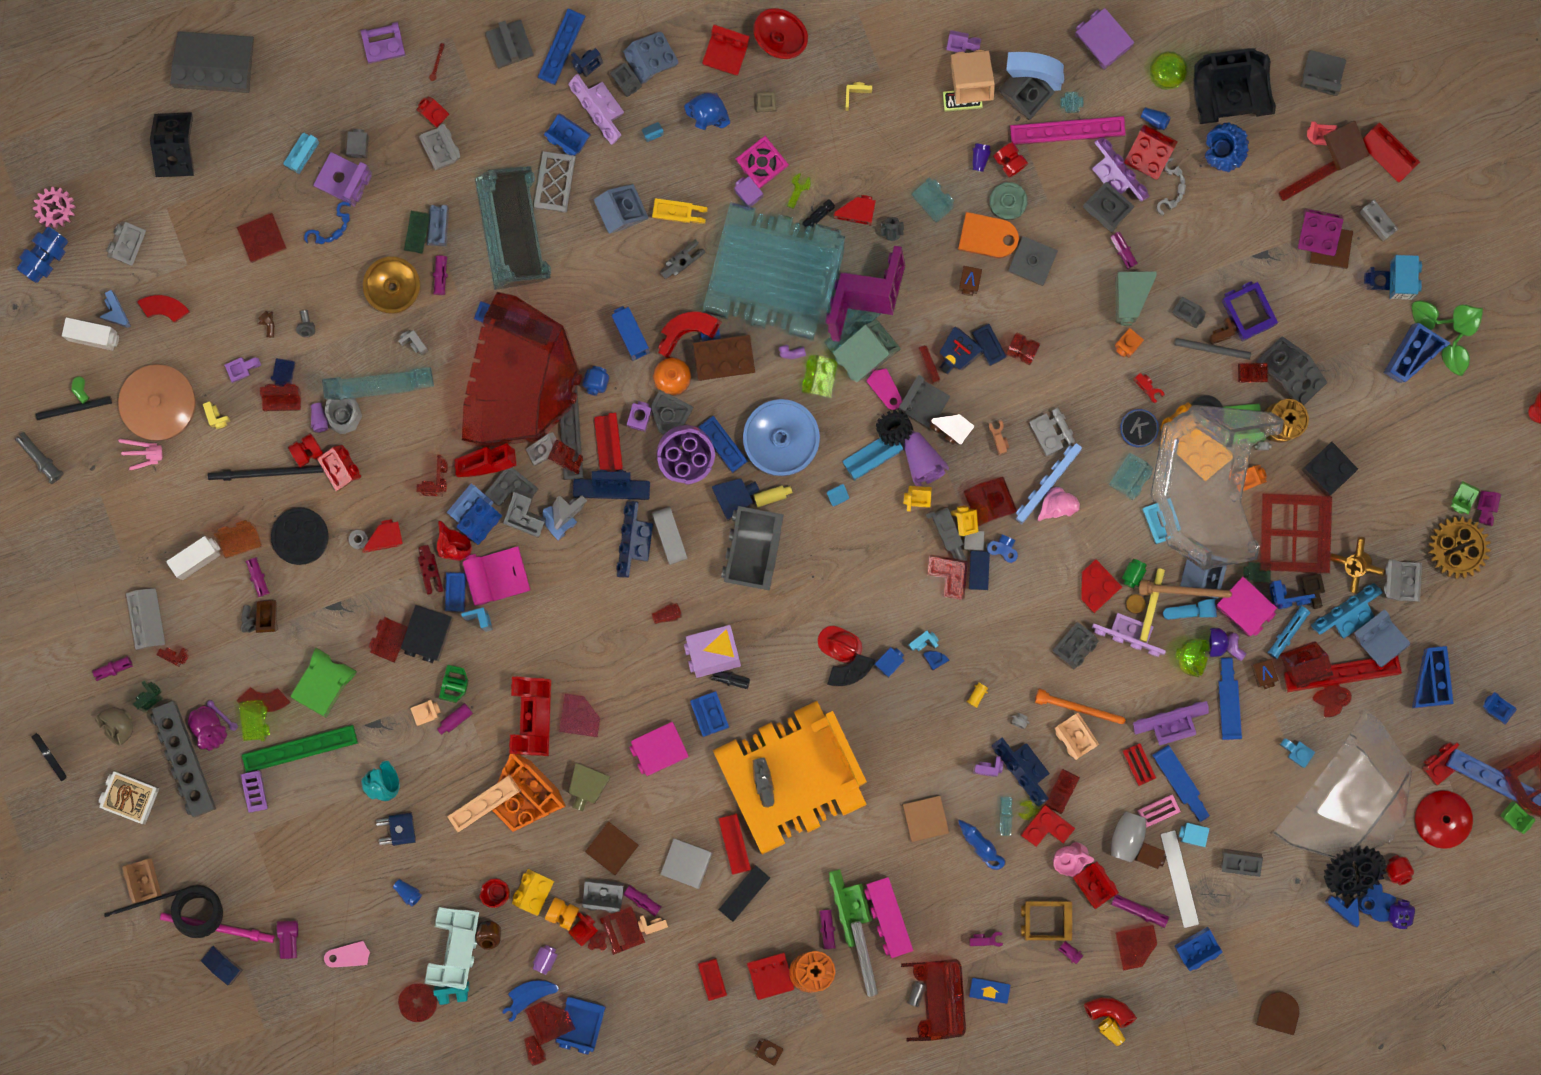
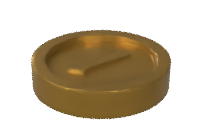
M1138 594L1131 595L1126 601L1128 611L1134 614L1142 612L1146 605L1144 598Z

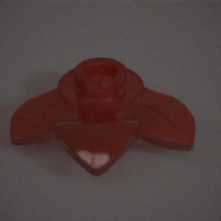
M1339 684L1323 687L1324 689L1318 691L1313 696V701L1325 706L1324 717L1337 716L1341 713L1343 706H1347L1351 702V692L1347 688L1340 687ZM1339 694H1345L1346 696L1344 699L1338 698Z

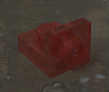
M1239 363L1238 382H1268L1267 363Z
M168 647L165 650L160 648L156 654L178 667L181 664L184 665L189 657L187 654L188 649L183 647L177 657L175 656L177 652Z

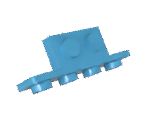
M1375 583L1366 586L1361 592L1349 597L1346 602L1333 608L1325 616L1318 618L1311 624L1312 629L1321 635L1335 625L1340 636L1343 639L1375 617L1368 603L1382 594V590Z

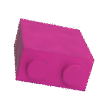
M1242 577L1229 590L1232 592V596L1230 598H1222L1216 604V607L1248 637L1252 635L1257 636L1263 629L1261 625L1265 621L1270 622L1276 615L1274 611L1277 607L1249 581Z
M673 722L632 740V745L629 746L633 756H638L640 763L637 765L641 774L645 773L647 777L689 758Z

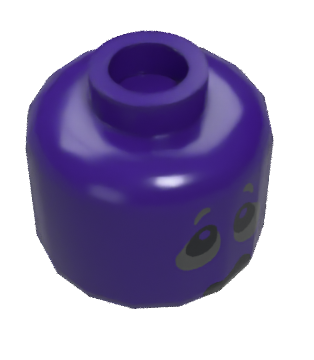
M1399 899L1398 902L1392 903L1388 918L1389 922L1395 928L1407 929L1408 926L1413 925L1415 907L1410 905V901Z

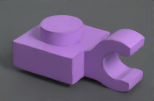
M950 30L946 50L965 52L966 49L976 51L980 49L981 39L977 37L968 39V33Z
M241 357L225 364L232 383L250 376V369L261 366L257 357L246 362Z

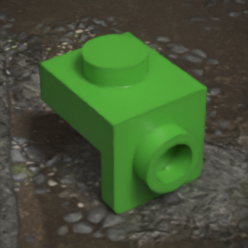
M1462 481L1452 499L1451 506L1458 513L1469 514L1480 489Z
M1513 801L1500 815L1513 829L1522 834H1525L1536 820Z

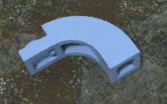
M1008 52L1007 71L1013 78L1034 77L1046 81L1054 91L1061 90L1062 83H1064L1063 63L1043 54Z

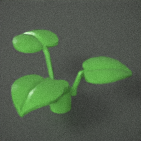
M1421 300L1413 302L1412 313L1415 323H1420L1429 330L1434 329L1435 323H1454V330L1460 334L1454 340L1453 346L1448 345L1442 350V358L1450 371L1463 376L1469 366L1470 357L1467 350L1463 346H1457V343L1462 336H1471L1477 332L1482 320L1483 308L1462 304L1454 309L1453 319L1437 320L1439 311L1433 304Z

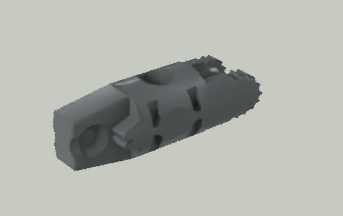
M695 239L665 262L667 266L660 271L661 275L665 279L672 274L678 275L705 254V250L700 249L692 256L688 254L699 243Z
M765 758L753 760V776L757 794L760 795L763 807L768 808L774 805V787L771 773Z

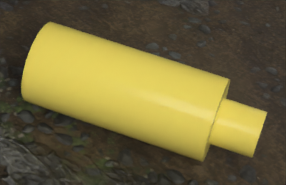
M783 485L753 494L757 508L786 499V495L792 494L791 486L783 488Z

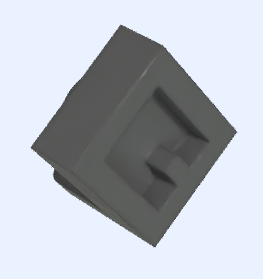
M626 62L610 73L626 97L637 92L642 87L637 76Z
M1184 297L1180 299L1172 312L1175 316L1190 323L1194 328H1197L1203 322L1206 314L1200 305Z

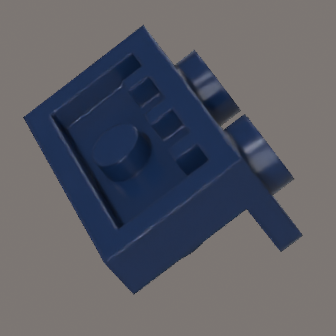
M596 48L588 50L581 60L574 52L571 54L573 68L579 75L583 73L585 77L603 64L601 54Z

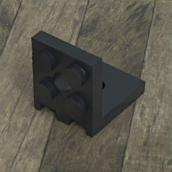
M192 112L154 114L150 145L156 177L194 176L190 146L193 122ZM174 156V157H176L178 160H177V161H170V160L168 159V157Z

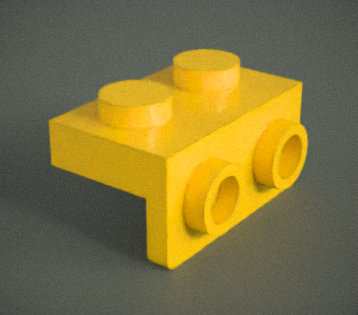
M528 869L522 876L518 890L513 895L512 904L538 916L554 881Z

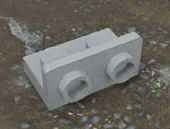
M127 222L117 224L114 229L115 237L113 242H110L107 247V257L132 266L146 230Z

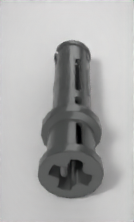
M25 432L21 433L20 436L23 440L17 437L15 441L38 465L39 472H43L47 476L50 484L57 482L64 473L54 466L52 459L44 456Z

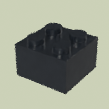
M1330 442L1302 469L1327 497L1331 496L1358 470L1333 442Z

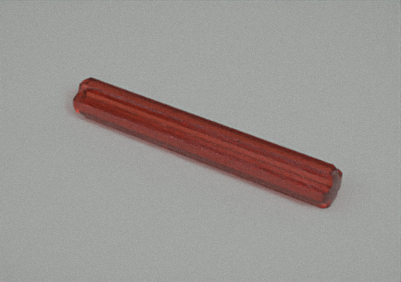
M1334 161L1281 190L1278 193L1280 199L1285 201L1336 172L1337 168Z

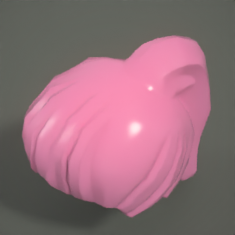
M1051 488L1044 498L1038 521L1046 518H1057L1063 515L1072 516L1078 512L1080 503L1075 496L1066 493L1062 488Z
M1078 842L1058 849L1053 857L1055 870L1060 874L1071 877L1080 873L1086 864L1094 862V858L1089 856L1087 847Z

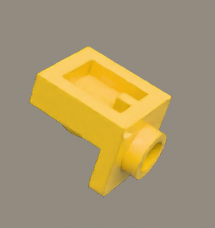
M963 505L958 506L957 510L950 511L952 516H957L960 536L978 532L977 510Z

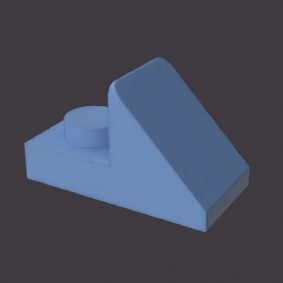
M112 290L106 292L107 298L104 301L108 309H112V311L100 316V318L126 328L131 327L115 292Z

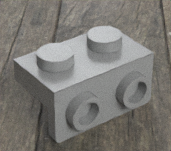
M441 124L437 129L419 136L435 171L456 163L460 158L459 148L454 144L451 132L446 128L445 124Z

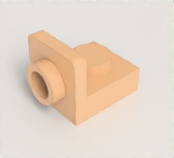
M428 700V702L411 708L417 726L438 719V714L441 713L438 703H434L433 700Z
M644 915L640 916L641 920L638 921L641 932L645 931L646 935L669 927L667 921H662L661 918L650 921L651 925L649 926Z

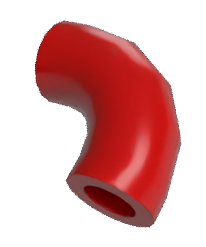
M1100 997L1084 1004L1088 1016L1093 1021L1103 1016L1110 1017L1118 1023L1120 1028H1125L1137 1019L1133 1011L1125 1003L1115 998Z

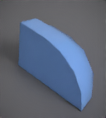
M553 506L543 510V518H546L545 525L557 540L564 537L565 531L573 528L577 523L574 518H571L560 529L556 530L554 528Z

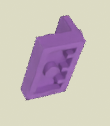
M996 756L994 767H991V763L979 762V765L974 766L973 774L997 777L998 773H1002L1004 761H1000L1001 757Z

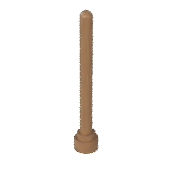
M1141 580L1139 587L1140 595L1159 592L1230 598L1232 596V592L1229 590L1156 585L1150 582V580Z

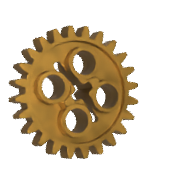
M1463 516L1460 517L1459 521H1457L1456 517H1453L1452 523L1446 519L1445 525L1442 523L1438 524L1440 530L1433 529L1436 536L1429 537L1433 540V543H1429L1428 546L1432 547L1433 550L1429 551L1428 554H1434L1430 561H1437L1435 568L1441 566V574L1448 571L1447 577L1454 573L1455 579H1458L1460 574L1465 579L1467 572L1470 576H1474L1473 570L1480 572L1479 565L1482 567L1486 566L1483 560H1488L1490 557L1485 554L1491 552V549L1486 548V545H1489L1491 542L1485 541V538L1489 535L1482 534L1484 527L1478 529V522L1472 525L1471 518L1465 522ZM1461 530L1467 531L1469 535L1467 540L1461 539ZM1443 538H1448L1451 541L1450 548L1443 546ZM1475 540V543L1462 548L1461 551L1458 550L1447 556L1444 555V552L1458 545ZM1470 547L1474 548L1477 552L1474 558L1468 555ZM1452 555L1459 558L1458 565L1451 563L1450 558Z

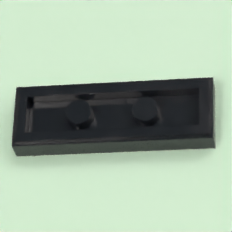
M755 865L718 910L734 922L770 877Z

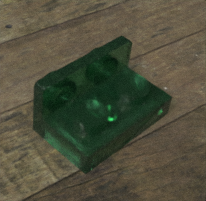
M144 680L141 683L148 692L139 694L135 698L137 701L133 705L137 710L145 713L162 700L163 697L160 695L162 691L157 684Z

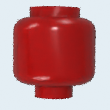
M1396 855L1388 860L1389 863L1385 869L1394 884L1401 886L1413 879L1414 869L1407 857Z

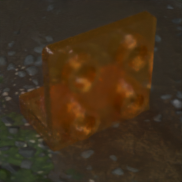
M247 520L237 522L236 527L233 528L228 526L217 529L218 532L214 534V537L220 542L225 559L262 547L256 526L251 522H247Z

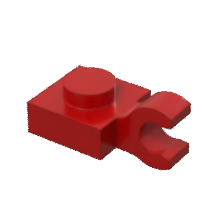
M1139 373L1134 378L1135 383L1150 397L1151 402L1154 404L1157 403V400L1154 398L1155 393H1159L1162 397L1165 395L1161 389L1153 388L1151 385L1153 382L1146 374L1143 376Z

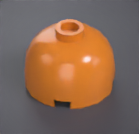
M671 357L658 363L654 369L653 379L658 390L676 396L682 394L689 387L691 372L684 361Z

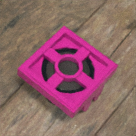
M766 136L762 137L735 159L742 167L744 173L753 180L759 189L789 166Z

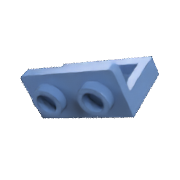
M471 483L447 513L459 523L479 498H482L489 505H492L494 502Z

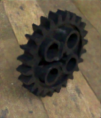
M1358 846L1357 850H1354L1351 847L1349 852L1344 849L1342 855L1336 854L1337 859H1330L1332 864L1326 865L1328 869L1324 870V879L1328 889L1330 888L1332 893L1335 892L1336 896L1342 894L1343 897H1346L1349 894L1350 898H1352L1357 893L1359 897L1361 892L1367 894V889L1369 888L1374 890V884L1380 885L1379 880L1384 879L1383 874L1387 873L1385 869L1387 865L1383 855L1380 854V851H1375V848L1369 850L1368 846L1364 849Z

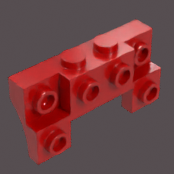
M512 677L511 696L521 697L520 735H510L509 754L549 756L551 679Z

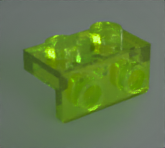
M820 355L809 356L806 362L805 378L802 382V393L831 398L837 361Z

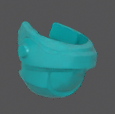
M383 761L379 766L381 770L373 768V770L368 771L361 779V785L364 793L369 798L390 801L398 794L400 782L397 772L390 762Z

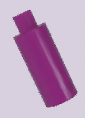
M464 703L441 721L442 725L437 728L438 732L441 735L446 731L450 733L473 714L472 711Z

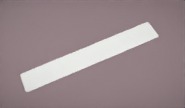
M1176 831L1162 833L1161 838L1184 928L1198 925L1199 922Z

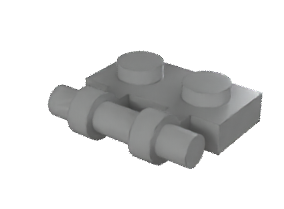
M1059 408L1052 410L1055 418L1051 420L1046 413L1029 422L1046 457L1064 448L1061 443L1062 440L1066 439L1069 445L1076 442L1073 437L1074 433L1072 429L1068 428L1065 422L1066 417L1064 414H1061ZM1057 423L1062 431L1060 435H1057L1053 427Z

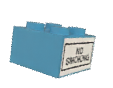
M1395 255L1390 261L1389 299L1412 300L1418 295V292H1421L1422 281L1419 280V273L1422 271V261H1419V256Z

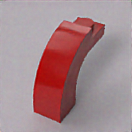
M703 312L680 314L670 320L662 329L661 333L667 337L661 341L658 353L666 358H670L680 338L690 332H700L713 339L722 322Z

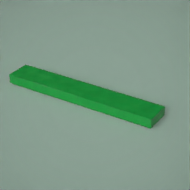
M354 725L242 754L246 773L359 743Z

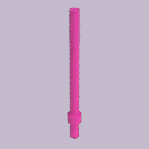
M161 913L160 920L173 922L171 914ZM181 916L183 922L192 926L202 925L207 922ZM221 924L216 929L217 932L250 938L251 941L256 942L261 940L274 943L275 935L260 933V930L255 929L251 931Z

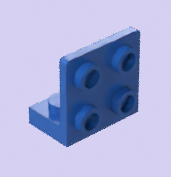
M1281 580L1273 581L1269 584L1272 604L1278 606V609L1290 608L1292 603H1297V606L1307 605L1311 603L1312 599L1316 598L1315 594L1285 599L1284 596L1287 595L1286 586L1282 584Z

